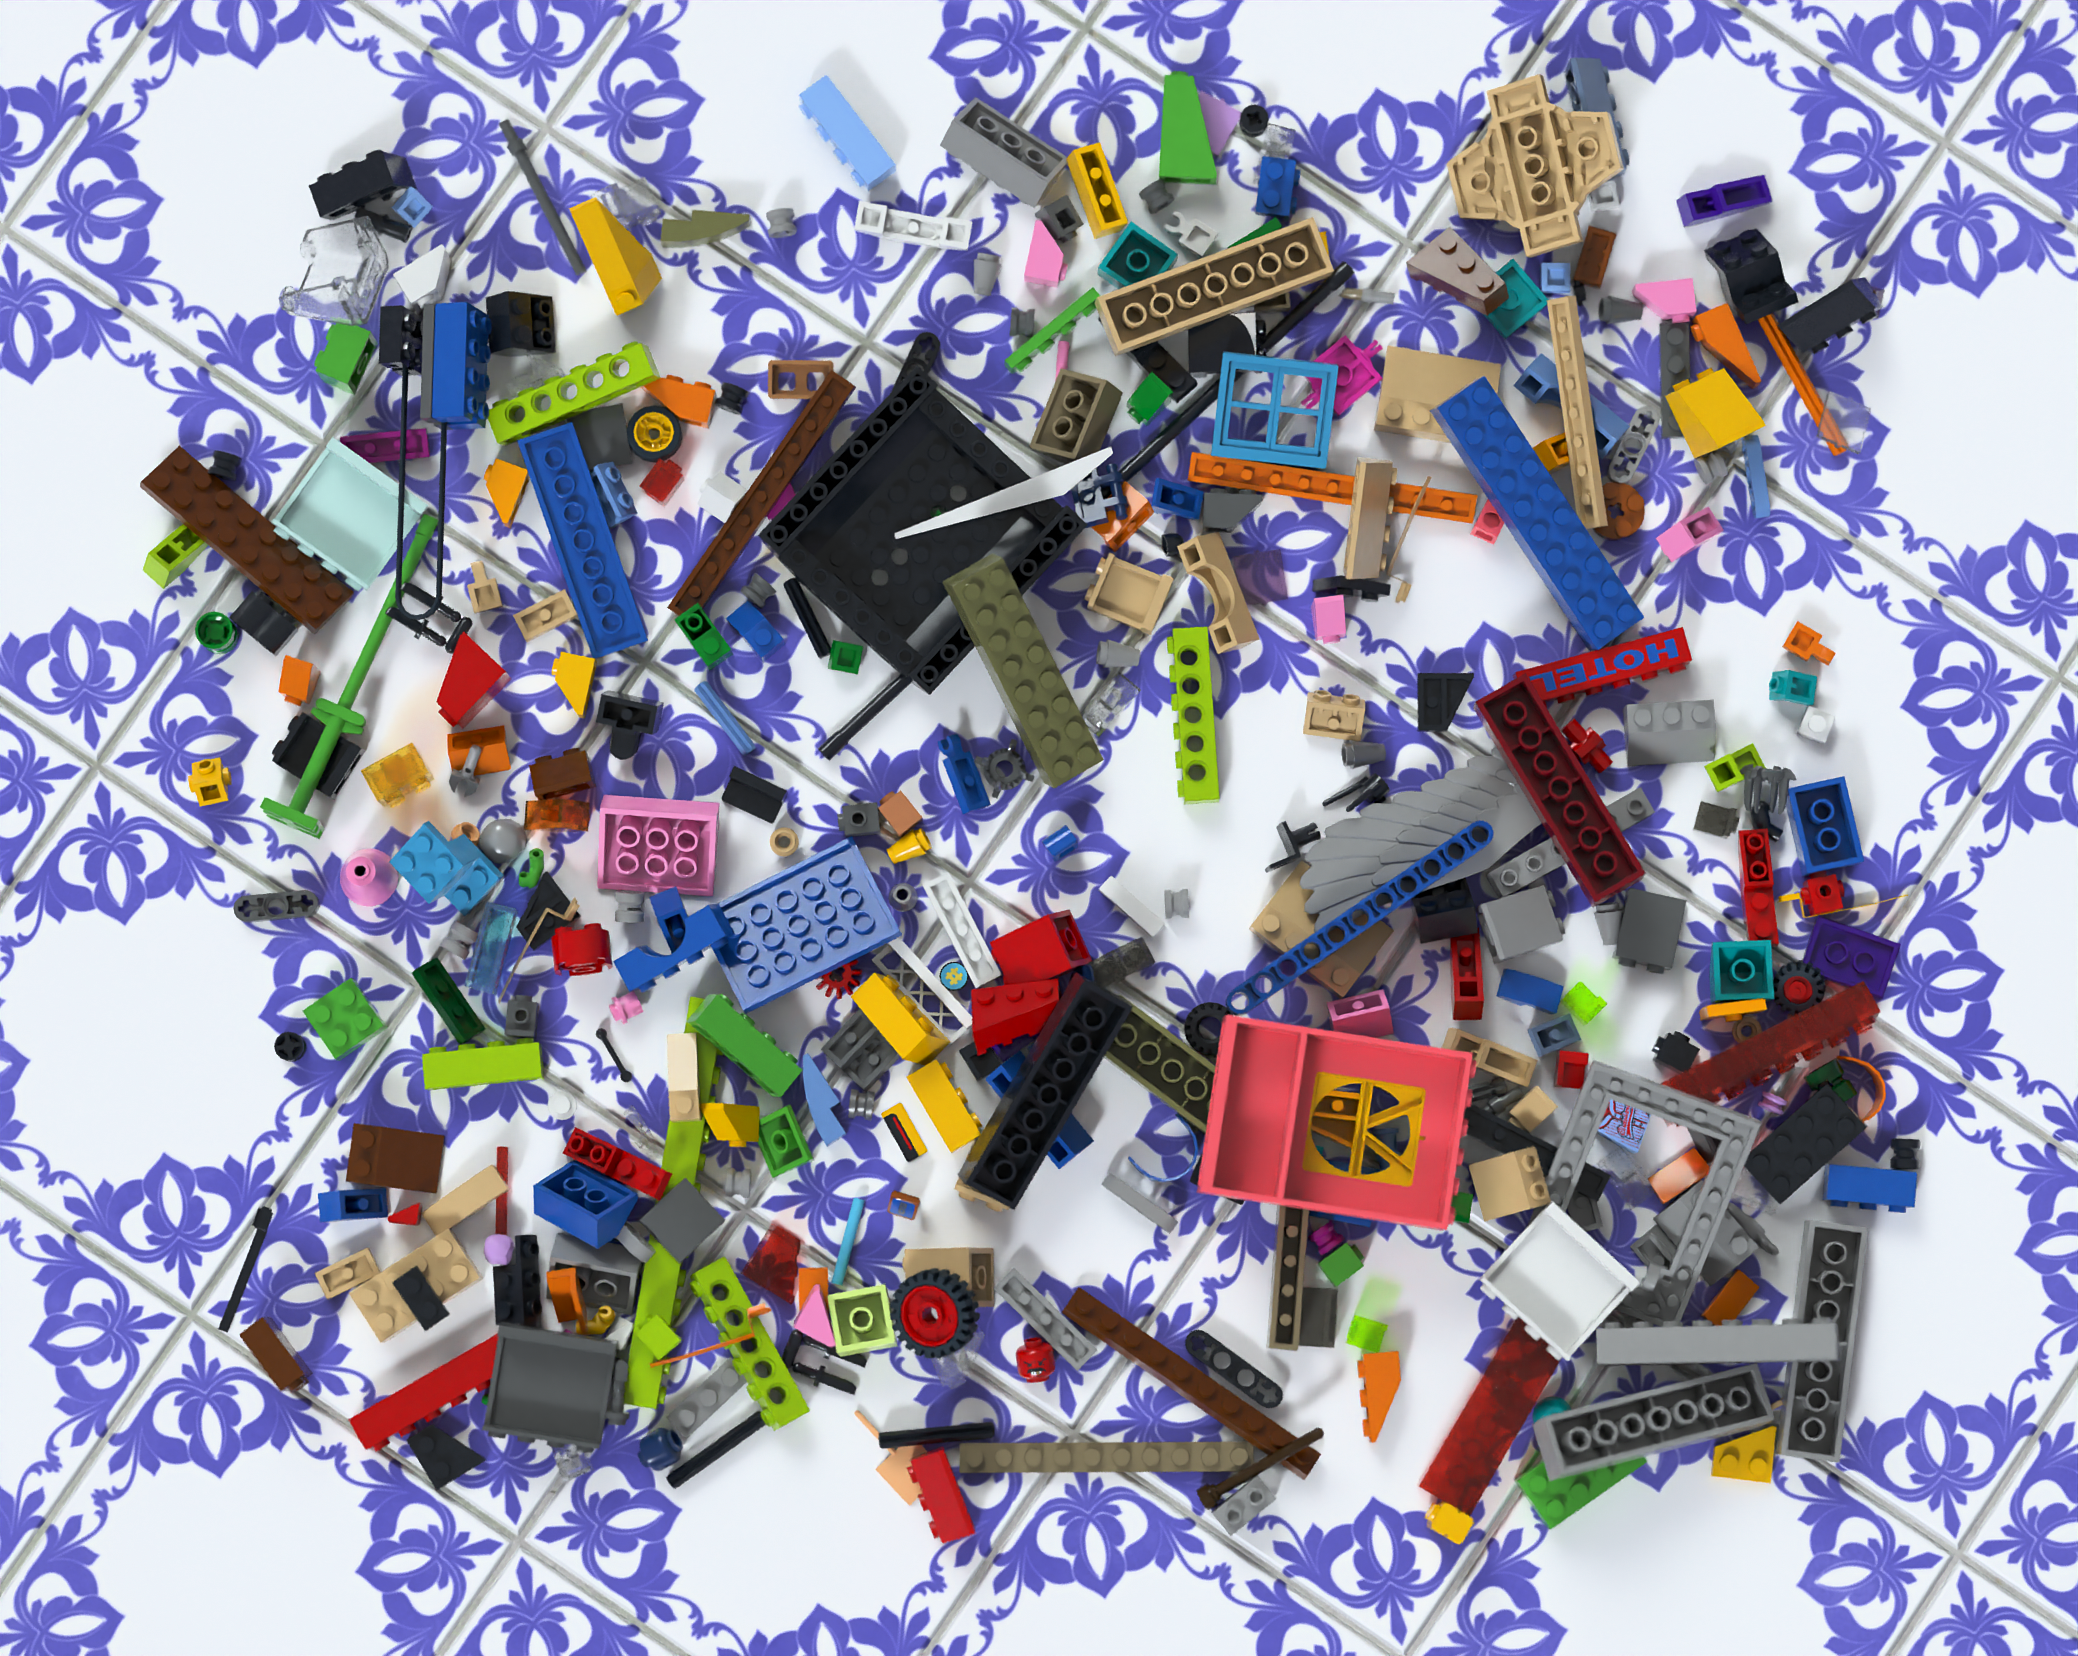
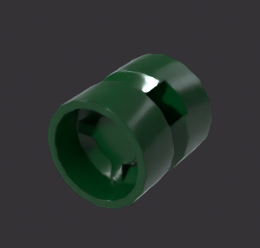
M1837 1058L1804 1077L1811 1091L1817 1092L1828 1083V1079L1833 1084L1831 1087L1844 1101L1857 1094L1851 1081L1842 1077L1844 1070Z

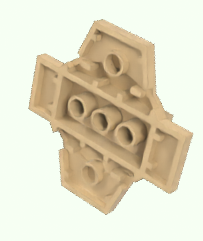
M1541 74L1486 91L1493 119L1487 126L1488 131L1485 138L1478 143H1473L1446 163L1459 218L1505 220L1511 226L1520 229L1525 254L1529 258L1583 242L1577 217L1580 215L1579 210L1586 201L1588 194L1624 169L1611 114L1608 112H1566L1562 108L1551 104L1544 77Z

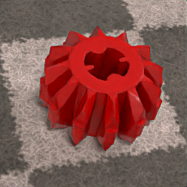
M855 959L838 968V970L840 968L845 970L842 974L844 979L840 982L837 979L835 981L830 979L833 975L832 971L817 978L816 980H824L818 983L816 988L822 990L824 987L829 986L825 992V996L828 998L832 995L833 990H836L837 999H842L841 990L844 988L847 994L851 996L853 991L848 985L851 983L859 987L861 984L858 980L853 979L852 976L862 975V970H851L859 961Z

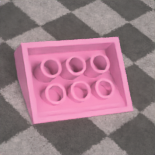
M604 795L600 806L597 888L660 893L676 886L679 894L713 897L720 803Z

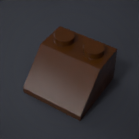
M580 748L563 751L562 757L552 759L551 755L535 759V764L529 765L534 794L540 802L596 787L588 753L586 750L580 751Z

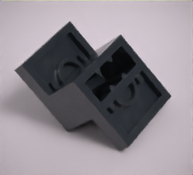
M1757 228L1743 231L1739 236L1727 241L1717 242L1713 247L1704 250L1707 261L1718 273L1725 301L1745 324L1799 302L1797 293L1785 281L1778 251Z

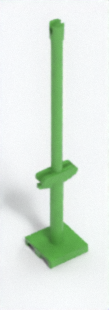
M426 514L422 516L415 531L416 535L402 563V585L410 582L425 547L433 536L438 525V520ZM396 578L338 703L319 698L316 701L317 708L313 707L311 713L326 726L289 806L287 807L267 797H264L260 806L268 818L319 840L325 830L319 820L304 813L341 733L362 735L364 731L363 727L366 725L364 716L352 711L351 708L392 621V618L387 616L385 612L389 607L398 608L395 598ZM401 591V599H402V597H403V595H404V592H403V591Z

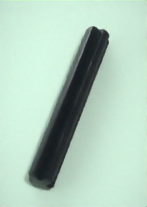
M761 1411L751 1415L667 1475L666 1479L673 1489L678 1488L766 1424L761 1417Z
M993 1422L881 1432L878 1435L879 1447L884 1449L993 1438L995 1431Z

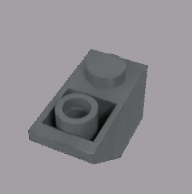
M1221 488L1210 489V493H1204L1202 532L1231 533L1261 506L1262 495H1256L1255 490L1248 489L1239 490V494H1229L1226 489Z

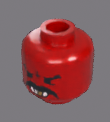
M1035 1337L1024 1340V1345L1018 1347L1015 1352L1018 1374L1022 1378H1026V1381L1029 1383L1049 1380V1375L1053 1374L1056 1369L1053 1347L1049 1343L1042 1342L1041 1338Z

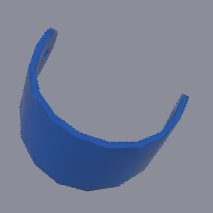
M1178 1113L1175 1116L1193 1138L1194 1154L1192 1161L1186 1170L1178 1176L1162 1179L1148 1174L1129 1156L1127 1159L1149 1180L1161 1183L1175 1181L1188 1174L1196 1163L1199 1150L1196 1136L1189 1124Z

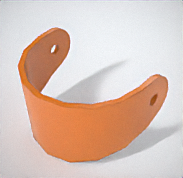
M1836 1056L1838 1060L1851 1062L1863 1067L1871 1075L1875 1084V1101L1872 1109L1862 1120L1867 1121L1881 1110L1886 1098L1885 1082L1880 1072L1865 1061L1852 1057Z

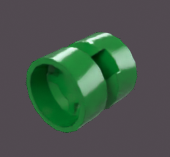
M208 612L201 616L196 623V638L210 652L226 654L237 645L239 638L238 629L223 613Z

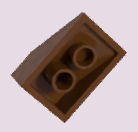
M354 1123L345 1182L437 1194L445 1136Z

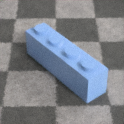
M827 75L799 94L801 102L798 106L808 120L814 119L818 125L816 131L824 142L830 140L836 148L833 150L834 155L842 165L847 162L853 170L850 175L859 187L864 185L870 191L896 172V164Z

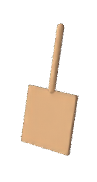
M856 1410L854 1412L855 1416L878 1439L879 1432L860 1411ZM922 1445L898 1447L896 1450L894 1448H886L891 1455L875 1470L910 1506L918 1498L917 1495L922 1493L918 1482L912 1483L907 1467L912 1466L911 1458L927 1451Z

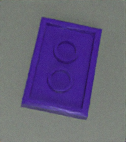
M1818 915L1802 960L1806 964L1808 962L1812 963L1815 969L1818 967L1821 970V976L1824 975L1825 980L1881 1000L1884 997L1901 944Z

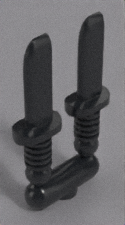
M404 583L402 585L401 591L427 607L431 608L434 604L435 597L412 583ZM440 602L437 612L445 615L444 617L447 616L453 622L459 621L446 643L444 636L427 627L428 620L424 619L421 623L418 620L410 619L395 607H389L385 612L387 616L415 632L414 638L419 640L420 636L423 635L422 637L425 636V638H428L427 640L433 641L432 643H436L439 647L445 645V650L449 654L454 653L460 635L463 632L468 634L472 627V620L469 617L461 619V614L458 611H454V609H451L452 607L449 608V606H446L447 604Z
M797 1329L793 1330L781 1357L786 1368L789 1370L792 1367L795 1373H800L804 1377L812 1378V1380L815 1379L813 1386L818 1387L820 1383L855 1395L856 1386L846 1379L824 1372L826 1366L820 1364L819 1370L800 1362L794 1363L802 1339L804 1345L812 1346L811 1348L814 1347L817 1350L820 1349L819 1351L822 1350V1352L825 1351L823 1358L828 1360L830 1355L865 1368L867 1359L860 1353L840 1357L837 1354L836 1346L829 1347L808 1335L803 1337V1333Z

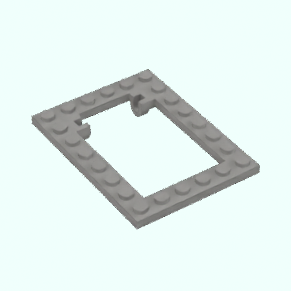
M1593 1059L1545 1179L1551 1202H1554L1564 1213L1610 1099L1721 1140L1669 1268L1649 1261L1646 1277L1642 1278L1640 1285L1633 1291H1630L1614 1308V1310L1663 1327V1321L1681 1322L1760 1128L1761 1120ZM1547 1204L1534 1208L1528 1225L1547 1206Z

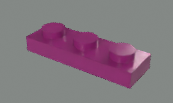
M427 428L407 429L406 459L430 457ZM401 430L340 436V442L369 463L400 460Z

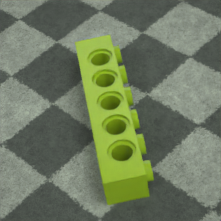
M637 341L628 343L617 354H603L595 359L596 363L587 367L585 364L570 369V374L562 378L560 376L551 377L544 381V386L537 389H534V387L526 388L518 392L519 397L510 401L502 399L493 403V408L489 409L488 421L497 443L504 446L510 445L517 440L526 438L660 379V374L649 347L643 343L638 344ZM628 362L629 371L625 376L621 377L619 375V367L622 363ZM601 373L603 383L601 386L594 388L593 378ZM572 385H576V396L572 399H568V388ZM549 396L551 405L547 410L543 411L541 402L545 397ZM524 408L525 417L522 421L517 422L515 413L518 409Z
M1207 626L1172 629V636L1167 637L1168 654H1173L1174 665H1169L1170 683L1175 682L1176 694H1171L1172 711H1177L1178 722L1173 723L1174 740H1179L1180 751H1175L1176 769H1181L1182 780H1177L1178 798L1183 797L1184 805L1219 802L1220 797ZM1189 651L1196 655L1197 661L1193 665H1185L1181 661L1180 656L1184 652ZM1187 680H1193L1198 684L1199 690L1194 694H1188L1183 690V683ZM1188 709H1196L1200 712L1201 719L1196 723H1190L1186 720L1184 713ZM1192 737L1199 738L1203 743V748L1197 752L1189 750L1186 744L1188 739ZM1193 766H1199L1204 770L1205 777L1199 781L1193 780L1189 776V769Z
M725 1256L694 1272L689 1277L692 1281L689 1285L693 1294L697 1298L700 1297L705 1305L704 1313L711 1324L715 1323L720 1332L718 1334L720 1343L752 1333L747 1309L753 1306ZM713 1287L723 1289L725 1293L724 1300L720 1301L714 1298L712 1294ZM728 1312L735 1313L738 1316V1326H732L727 1322L726 1316ZM757 1316L750 1318L755 1333L754 1337L749 1338L753 1343V1351H744L741 1347V1341L724 1346V1349L730 1350L734 1357L732 1364L736 1372L740 1376L744 1375L747 1380V1392L751 1399L758 1401L763 1411L760 1413L764 1423L768 1427L772 1426L773 1430L776 1431L805 1415L810 1409ZM756 1364H762L767 1368L768 1374L766 1378H761L756 1374ZM770 1390L780 1392L782 1396L780 1404H775L770 1400Z

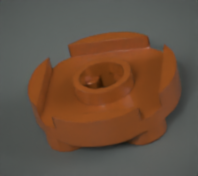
M1617 482L1605 483L1602 488L1608 526L1592 528V530L1598 536L1611 541L1627 538L1639 529L1644 520V499L1628 484ZM1618 504L1621 506L1620 510L1623 512V516L1618 515L1614 519L1610 517L1611 511L1608 510V506L1614 507Z

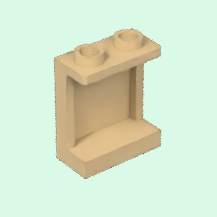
M1109 552L1107 559L1101 557L1095 573L1100 575L1096 586L1090 584L1084 600L1089 602L1087 609L1152 635L1174 578L1165 574L1160 576L1116 558L1115 554Z
M1534 1146L1468 1165L1484 1222L1551 1202L1538 1154Z

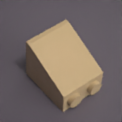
M993 1248L905 1249V1256L902 1261L905 1280L927 1269L939 1268V1271L943 1269L950 1270V1275L956 1273L960 1276V1282L965 1280L969 1284L966 1289L968 1291L973 1290L976 1295L972 1297L973 1302L978 1301L979 1307H994Z

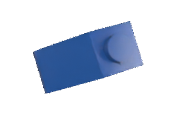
M748 600L726 618L763 663L785 645L782 636Z
M676 886L649 897L671 953L675 952L682 944L685 936V918L689 917Z
M386 1188L337 1190L318 1193L320 1223L388 1217Z

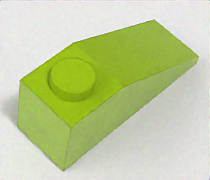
M182 524L148 552L142 571L164 589L194 562L207 548L208 544Z

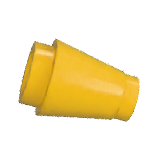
M913 828L889 847L887 853L891 861L896 864L926 855L927 850L931 849L932 845L922 828L917 830Z

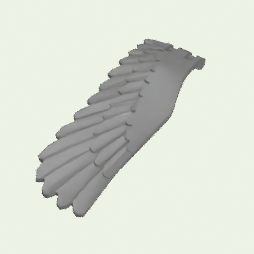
M1496 746L1491 749L1492 756H1475L1467 760L1468 767L1449 770L1445 773L1443 779L1425 782L1420 786L1421 791L1397 793L1393 797L1391 804L1373 803L1360 810V818L1343 819L1325 828L1326 838L1313 845L1304 857L1305 861L1311 863L1312 866L1300 878V887L1302 889L1313 890V894L1304 905V912L1319 914L1314 924V932L1324 927L1473 822H1488L1493 829L1494 836L1492 841L1480 852L1425 890L1489 869L1522 838L1542 824ZM1475 828L1472 830V838L1476 842H1484L1487 838L1486 832L1481 828ZM1452 844L1448 847V854L1451 858H1462L1463 851L1460 846ZM1427 861L1424 863V871L1428 875L1435 876L1438 874L1439 867L1435 862ZM1403 878L1400 880V887L1405 892H1412L1415 889V883L1410 878ZM1380 894L1376 897L1378 907L1391 902L1390 898L1385 894ZM1362 911L1353 912L1352 920L1365 913ZM1336 927L1329 929L1328 932L1336 929Z

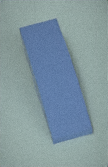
M807 1053L803 1056L805 1094L815 1126L828 1147L847 1135L832 1112V1109L841 1103Z

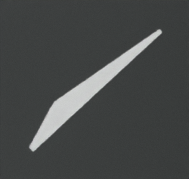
M1112 447L894 533L895 538L906 537L1062 496L1113 454Z

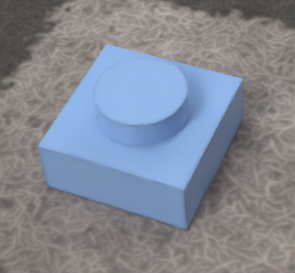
M410 186L391 208L410 226L415 228L433 206L416 189Z
M1541 263L1540 282L1542 293H1570V263Z

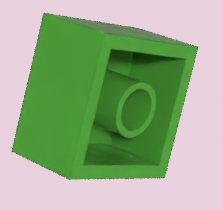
M339 318L336 325L332 324L327 332L326 340H328L325 350H320L315 359L314 366L317 367L315 371L323 382L355 395L378 342L371 331Z
M349 978L303 1010V1013L332 1056L338 1061L388 1028L353 978Z

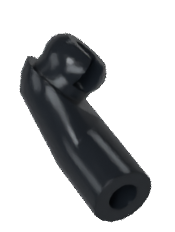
M1760 801L1758 813H1755L1754 806L1750 812L1753 828L1768 829L1769 839L1776 843L1783 830L1770 823V805L1765 801Z

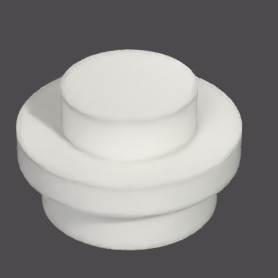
M567 1091L555 1092L548 1100V1111L558 1120L571 1118L577 1110L575 1097Z

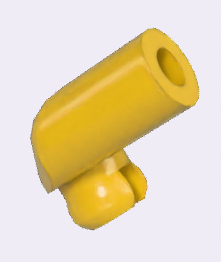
M608 1305L601 1306L592 1320H587V1333H581L579 1322L576 1320V1334H604L615 1320V1311Z

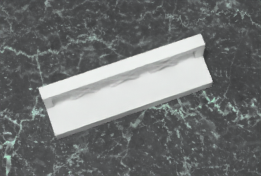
M899 937L888 942V945L872 959L873 963L885 976L889 974L900 985L899 989L910 997L917 1005V1008L951 1041L949 1043L950 1046L972 1027V1016ZM892 949L901 958L900 970L887 969L880 961ZM904 962L911 970H904ZM892 973L900 974V982ZM903 974H916L920 978V991H907L903 986ZM925 984L932 992L923 991V985ZM912 995H920L919 1003ZM923 995H933L940 1000V1013L927 1012L923 1008ZM943 1004L951 1013H943ZM931 1016H939V1024ZM943 1017H955L963 1026L950 1037L942 1029Z

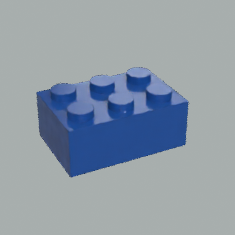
M1845 776L1788 788L1786 810L1802 877L1820 871H1831L1859 865L1864 862Z

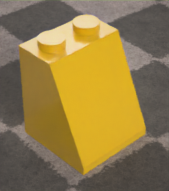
M1712 367L1696 374L1697 381L1690 383L1686 379L1672 386L1674 392L1665 396L1694 458L1717 450L1766 426L1763 419L1724 368L1715 372Z

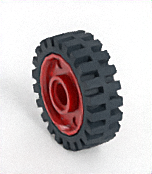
M939 1268L927 1269L907 1278L898 1286L899 1289L895 1291L893 1297L896 1299L891 1301L890 1308L894 1309L890 1313V1320L896 1321L892 1328L894 1331L899 1330L900 1335L897 1338L900 1342H907L904 1347L908 1350L915 1349L914 1354L918 1356L925 1355V1358L929 1359L934 1357L936 1359L957 1352L974 1337L973 1333L978 1328V1324H975V1322L980 1318V1313L975 1312L979 1308L978 1301H972V1297L976 1296L974 1291L966 1289L969 1284L965 1280L960 1282L958 1274L950 1275V1270L946 1269L940 1271ZM932 1308L937 1312L938 1319L933 1316Z

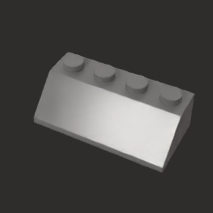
M976 97L952 120L939 145L951 156L959 158L971 166L974 171L983 174L995 182L998 187L1006 189L1018 197L1022 203L1030 205L1034 209L1046 197L1068 165L1066 156Z

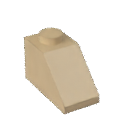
M1535 1086L1507 1112L1511 1117L1508 1122L1530 1133L1558 1106L1538 1086Z

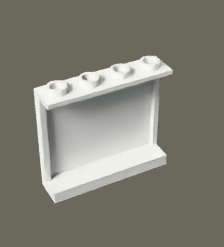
M1554 1202L1547 1204L1479 1278L1483 1283L1480 1289L1492 1300L1497 1296L1505 1304L1502 1309L1513 1320L1520 1317L1527 1324L1524 1330L1536 1341L1540 1337L1549 1344L1546 1350L1558 1361L1562 1357L1569 1361L1571 1359L1570 1356L1625 1296L1640 1284L1631 1273Z

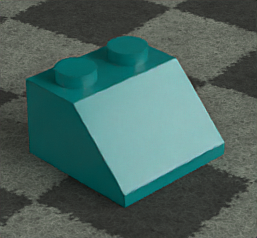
M1771 940L1712 942L1709 971L1711 1003L1737 1002L1760 998L1765 999V1001L1774 999Z

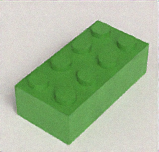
M1645 1457L1550 1481L1542 1459L1515 1478L1514 1481L1547 1529H1553L1647 1463Z

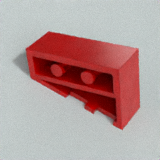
M1050 979L971 989L972 1033L978 1056L987 1053V1048L997 1044L1009 1045L1012 1043L1013 1038L1028 1033L1029 1036L1040 1033L1062 996L1059 980Z

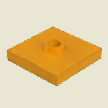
M1760 998L1707 1005L1699 1010L1700 1021L1725 1018V1022L1743 1020L1742 1015L1757 1014L1767 1009L1765 999Z

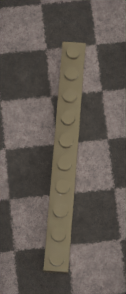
M1249 1442L959 1443L960 1473L1242 1471L1254 1464V1446Z

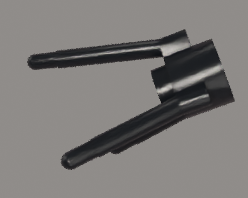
M1374 773L1370 778L1365 776L1354 785L1322 802V805L1327 806L1360 789L1361 795L1346 807V811L1351 812L1364 800L1370 804L1373 801L1374 803H1384L1386 801L1384 795L1390 789L1385 781L1378 774Z

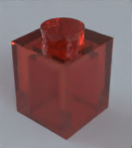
M659 458L639 487L643 493L665 508L685 480L681 474L683 469L670 459L664 462Z

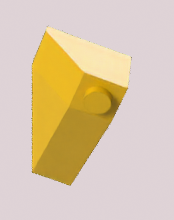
M596 197L569 208L616 316L644 304L662 280L651 252L646 247L644 248L636 240L635 236L630 231H627Z

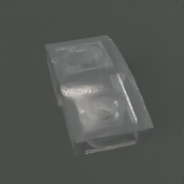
M1268 123L1253 180L1254 184H1259L1262 156L1289 159L1295 129Z

